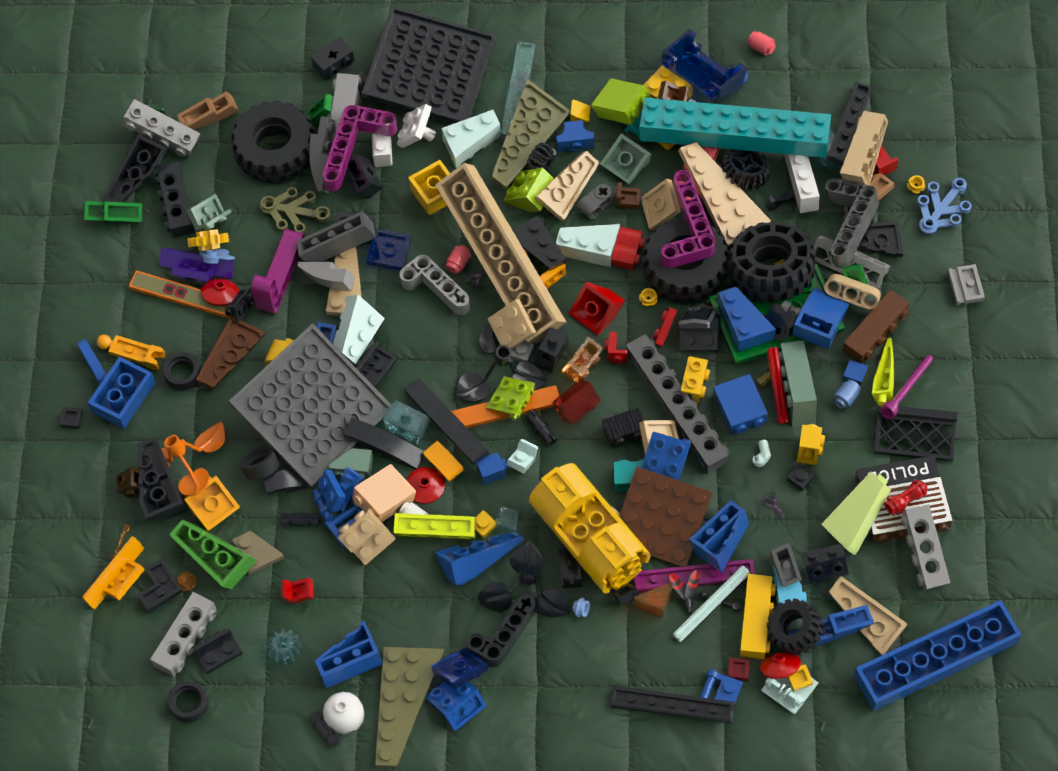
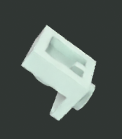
M521 439L517 450L508 459L507 466L525 473L535 461L538 447Z

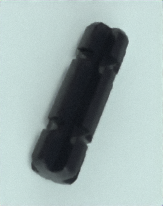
M281 513L280 522L282 525H289V523H292V525H308V523L318 525L319 514L292 513L289 515V513Z
M318 711L312 713L309 717L313 725L316 724L315 728L324 739H328L327 742L331 747L337 746L341 741L336 733L333 734L334 730L327 725L324 719H321L322 715Z

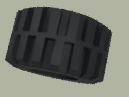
M793 598V601L786 599L784 604L782 602L778 603L779 607L777 609L773 608L771 610L773 614L768 616L770 622L767 623V628L769 629L767 632L771 640L789 654L801 655V651L808 653L809 648L814 649L816 641L819 643L821 640L819 635H823V630L820 628L823 627L820 615L803 600L799 601ZM796 619H803L801 629L795 634L787 635L789 625Z

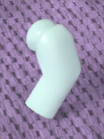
M767 440L758 442L760 453L752 459L756 467L764 466L771 458Z

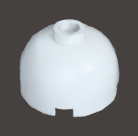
M335 693L325 702L323 717L327 725L334 730V733L348 734V732L357 730L363 723L365 715L363 705L358 697L352 693Z

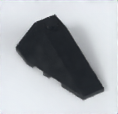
M138 134L104 200L108 202H124L159 166L168 148Z
M153 437L137 444L139 503L146 520L171 519L187 512L157 438Z

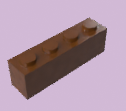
M890 290L844 342L842 351L858 363L862 364L865 359L869 360L874 354V349L884 343L886 340L885 336L888 333L892 334L899 320L903 321L907 317L909 302Z

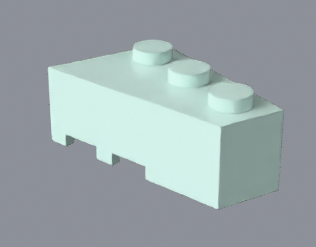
M494 110L442 128L443 141L456 169L466 159L472 158L478 150L484 149L501 136L500 123Z
M620 224L560 228L556 244L564 257L611 267V257Z
M351 295L345 298V309L341 313V323L339 330L336 331L333 345L352 364H356L385 318L359 295Z

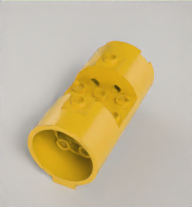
M569 463L559 468L555 467L541 478L542 481L530 494L529 503L603 593H609L611 588H614L616 591L642 571L640 568L643 562L648 563L651 554L574 463Z

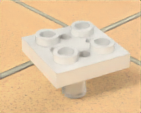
M424 104L406 113L403 118V127L398 133L397 145L404 148L420 140L422 137L429 142L433 140L436 132L426 127L431 106Z

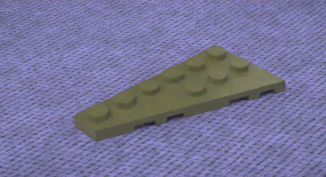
M528 79L491 176V180L504 190L509 187L520 171L526 167L529 155L535 146L541 142L546 143L571 113L568 108Z
M384 647L375 761L377 768H397L406 747V742L414 728L416 718L419 716L426 695L429 692L434 675H436L439 663L444 656L445 649Z

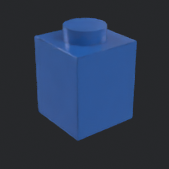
M498 452L483 458L476 464L484 485L506 477L505 470L508 467L505 459H501Z

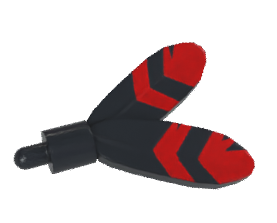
M697 570L690 574L686 586L676 574L670 573L669 582L676 593L683 599L684 608H687L688 614L691 613V608L693 607L692 597L700 579L699 571Z

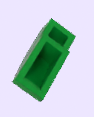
M84 201L83 221L142 222V203Z

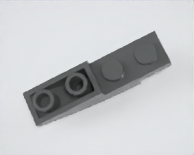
M321 116L318 134H311L310 166L318 191L329 194L330 191L324 185L323 171L332 147V135L335 132L336 126L335 120Z

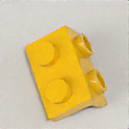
M688 357L681 392L692 394V399L695 400L696 404H699L700 398H704L706 387L703 386L704 380L708 381L709 379L708 360Z

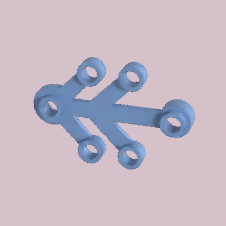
M956 178L952 181L951 190L942 202H940L938 194L939 184L937 182H930L928 184L927 191L931 195L934 212L931 216L928 209V196L920 195L918 197L917 205L920 207L923 217L920 220L919 228L924 234L931 235L940 227H958L961 223V216L955 213L966 214L970 212L971 203L966 200L962 201L960 205L949 206L956 195H961L966 191L967 183L964 179ZM953 214L950 216V219L938 220L941 215Z

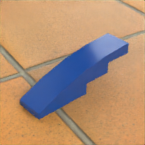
M868 605L829 615L828 618L822 619L823 627L820 628L823 630V635H819L821 640L819 643L816 641L814 645L818 646L874 625ZM801 628L788 631V635L797 633Z

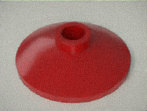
M226 279L210 280L201 288L202 298L207 303L216 306L229 305L231 302H234L233 299L239 293L237 285Z
M421 467L414 470L406 480L416 490L414 501L420 504H430L437 501L445 489L443 476L436 469L430 467ZM428 481V484L423 485L421 482Z
M775 653L762 661L760 665L761 673L771 679L786 678L795 674L800 669L801 660L794 653Z

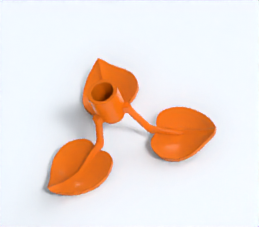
M222 422L203 432L196 439L194 445L187 443L184 439L180 440L177 435H171L164 441L166 448H161L169 468L173 457L180 458L189 472V475L184 476L178 485L179 491L183 495L195 496L206 489L210 480L209 474L204 468H199L194 472L191 470L183 457L186 452L185 446L198 452L204 450L205 453H212L218 450L225 441V431Z

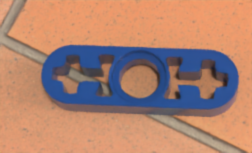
M84 339L78 342L77 346L97 381L101 384L106 377V373L88 342Z

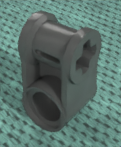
M606 184L598 185L578 202L577 207L590 220L595 219L604 209L611 205V188Z

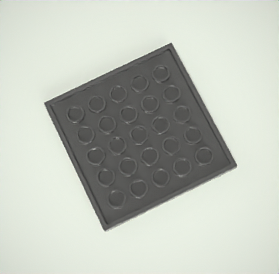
M313 323L228 401L238 414L309 487L322 477L325 470H329V465L348 452L357 443V441L344 437V432L352 417L375 426L394 408Z

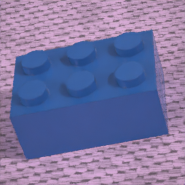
M119 356L88 401L91 412L125 429L156 382L153 374Z

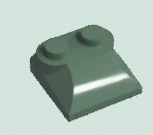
M621 133L600 164L630 184L641 169L649 164L652 154Z

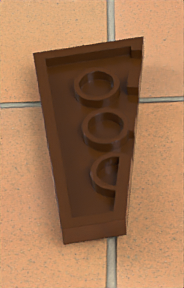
M231 316L197 376L196 382L214 390L266 335V332L241 320L238 323L236 318Z

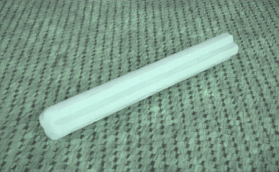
M741 566L674 632V637L681 642L748 576L749 570Z

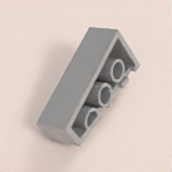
M337 73V79L333 80V90L335 91L334 96H332L331 114H328L329 118L335 120L336 126L335 132L332 135V144L343 110L349 105L360 106L361 104L360 92L362 93L364 86L359 75Z

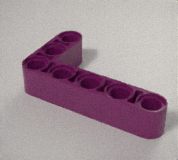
M349 105L343 110L323 171L324 185L328 191H337L341 187L359 131L384 136H392L397 132L396 117L393 113L356 105Z
M685 170L675 173L674 191L692 237L672 242L662 247L661 263L667 268L709 258L715 252V237L692 177Z
M286 229L267 276H254L251 291L257 310L273 314L277 313L299 258L297 241L305 237L304 233Z

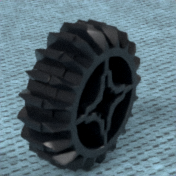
M731 149L727 151L721 160L720 166L723 172L726 173V179L731 178L732 184L736 183L738 188L741 187L744 190L749 188L751 191L754 188L759 189L761 186H764L769 179L771 171L769 161L765 160L764 155H760V152Z

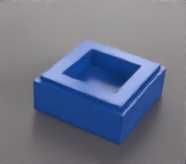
M849 360L843 379L853 380L862 385L868 366Z

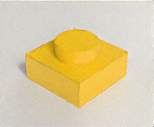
M484 510L475 517V532L483 539L498 526L497 522Z
M806 664L802 665L795 674L787 677L793 692L813 685V680Z

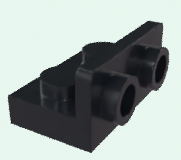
M229 628L217 631L213 637L201 640L193 648L207 674L243 654Z

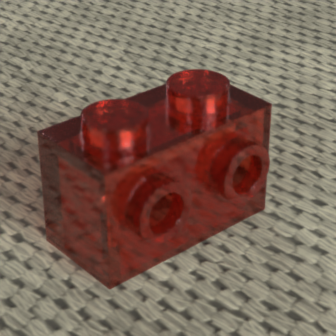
M580 379L552 403L562 420L573 424L578 422L586 412L593 410L601 400L592 384Z

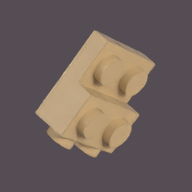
M370 509L365 512L361 510L354 517L355 521L352 524L346 523L339 530L340 534L338 536V539L350 552L353 551L364 565L368 564L396 539Z

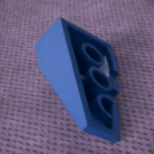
M515 532L490 537L488 542L472 541L471 546L460 548V545H454L435 552V556L447 579L455 585H463L468 580L474 579L521 543L523 537Z

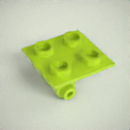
M504 376L486 408L508 413L512 420L520 418L522 409L526 408L525 404H528L530 397L534 394L535 383Z

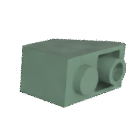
M352 448L329 465V470H332L335 477L340 479L344 470L349 467L365 477L364 479H368L371 475L373 463L372 450Z

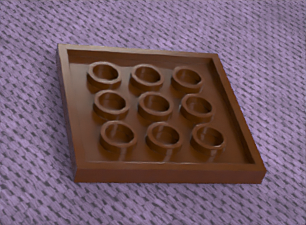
M636 467L620 518L652 557L681 567H687L693 552L689 539L701 528L713 492Z

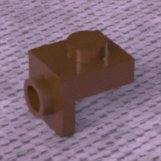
M662 81L658 99L687 101L689 87H679L668 81Z
M618 182V189L614 188L613 200H617V207L639 209L641 189L622 187V182Z

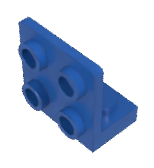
M655 431L652 432L641 468L679 481L691 440L684 438L680 440Z
M458 672L454 673L426 695V699L444 715L449 726L454 731L487 706L478 689Z

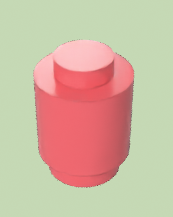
M752 32L747 42L750 48L765 56L772 54L776 47V44H774L775 40L761 32Z
M463 245L455 246L446 260L447 264L445 267L454 274L461 272L471 258L470 250Z

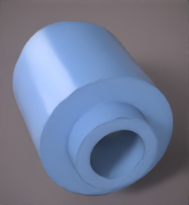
M853 380L844 382L833 396L835 405L841 409H848L860 394L861 387Z

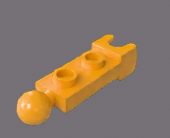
M100 335L97 338V346L104 350L110 348L108 351L110 355L120 356L128 361L144 365L146 368L156 371L160 368L155 359L165 358L164 349L158 346H150L118 335L115 336L113 341L108 335Z

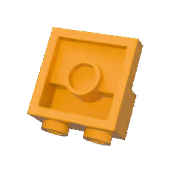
M217 476L214 478L210 477L209 484L204 491L195 496H186L184 499V503L207 531L240 508Z

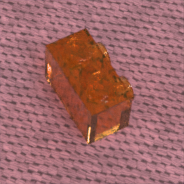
M588 336L580 344L561 372L574 383L580 378L584 380L590 373L589 367L591 365L595 366L601 358L599 354L604 348Z

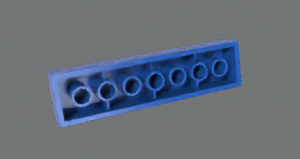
M1000 600L856 667L854 677L872 710L875 711L1018 644L1022 634Z

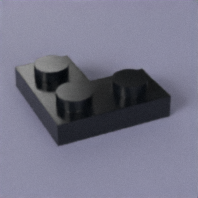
M161 558L145 568L154 585L137 595L148 613L181 594L183 590Z

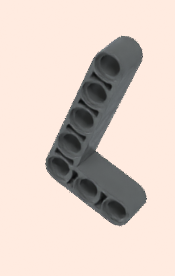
M833 178L825 183L828 200L834 204L851 207L830 249L834 265L838 268H844L850 264L879 206V200L874 186Z

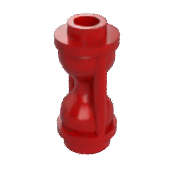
M915 479L907 487L906 491L887 498L884 506L890 515H900L906 509L907 504L913 500L925 498L928 488L923 481Z

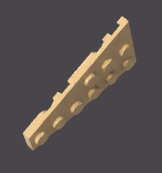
M697 142L679 149L680 156L719 234L725 239L727 247H730L736 236L740 232H744L747 227L755 226L760 222L768 223L771 221L741 188L737 187L736 183H731V178L726 179V173L723 172L722 168Z

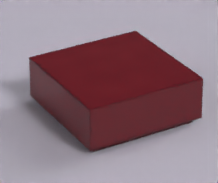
M729 657L728 677L748 681L750 659Z

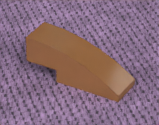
M226 91L212 100L207 97L177 116L181 124L191 129H196L223 120L239 112L234 98Z

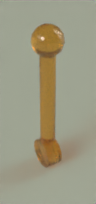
M124 524L123 532L114 554L110 556L111 561L120 550L125 535L129 531V524Z

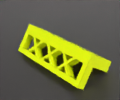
M395 513L394 534L396 536L475 539V517Z

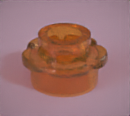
M187 571L181 573L178 578V586L180 585L183 591L192 590L196 586L197 580L192 573Z

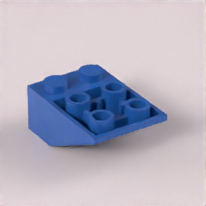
M814 288L797 317L793 336L829 349L850 303L830 296L823 290Z

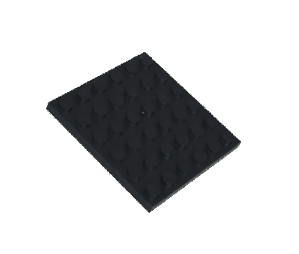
M392 6L361 97L410 111L427 104L432 107L429 116L452 123L469 119L472 115L496 35Z

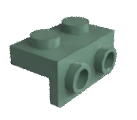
M216 194L207 197L186 210L195 229L200 230L204 228L205 231L213 228L215 222L220 223L226 220L227 215L232 212L231 209H223Z

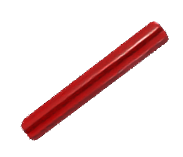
M772 347L767 349L777 418L779 424H785L789 422L778 349Z

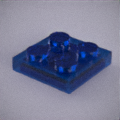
M375 229L376 237L371 241L366 259L367 265L401 271L405 267L412 235Z
M465 647L431 666L432 672L453 689L463 686L465 683L488 671L487 663Z

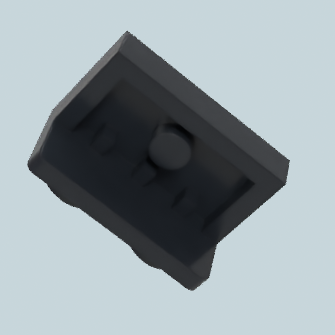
M376 341L374 345L367 349L366 356L363 360L357 362L355 368L377 388L398 358L383 349L381 343Z

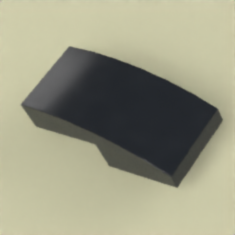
M293 469L276 471L263 478L268 495L287 490L289 493L307 487L306 482Z

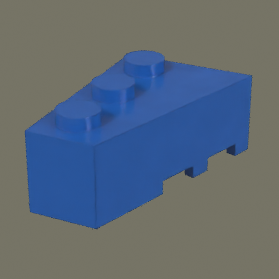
M730 500L689 539L694 554L722 573L749 525L746 511Z
M362 621L359 624L360 626L352 633L349 632L345 635V639L339 644H334L315 660L326 688L383 664L365 621Z

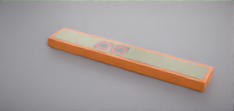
M137 270L129 284L131 290L230 319V317L225 315V308L228 305L216 306L207 303L201 296V289Z

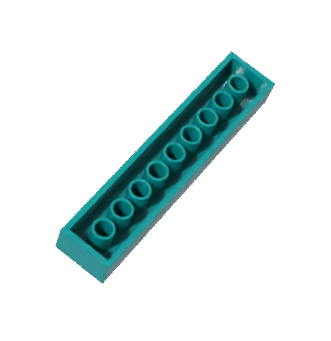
M645 98L640 121V141L690 145L697 142L700 146L827 158L831 114Z

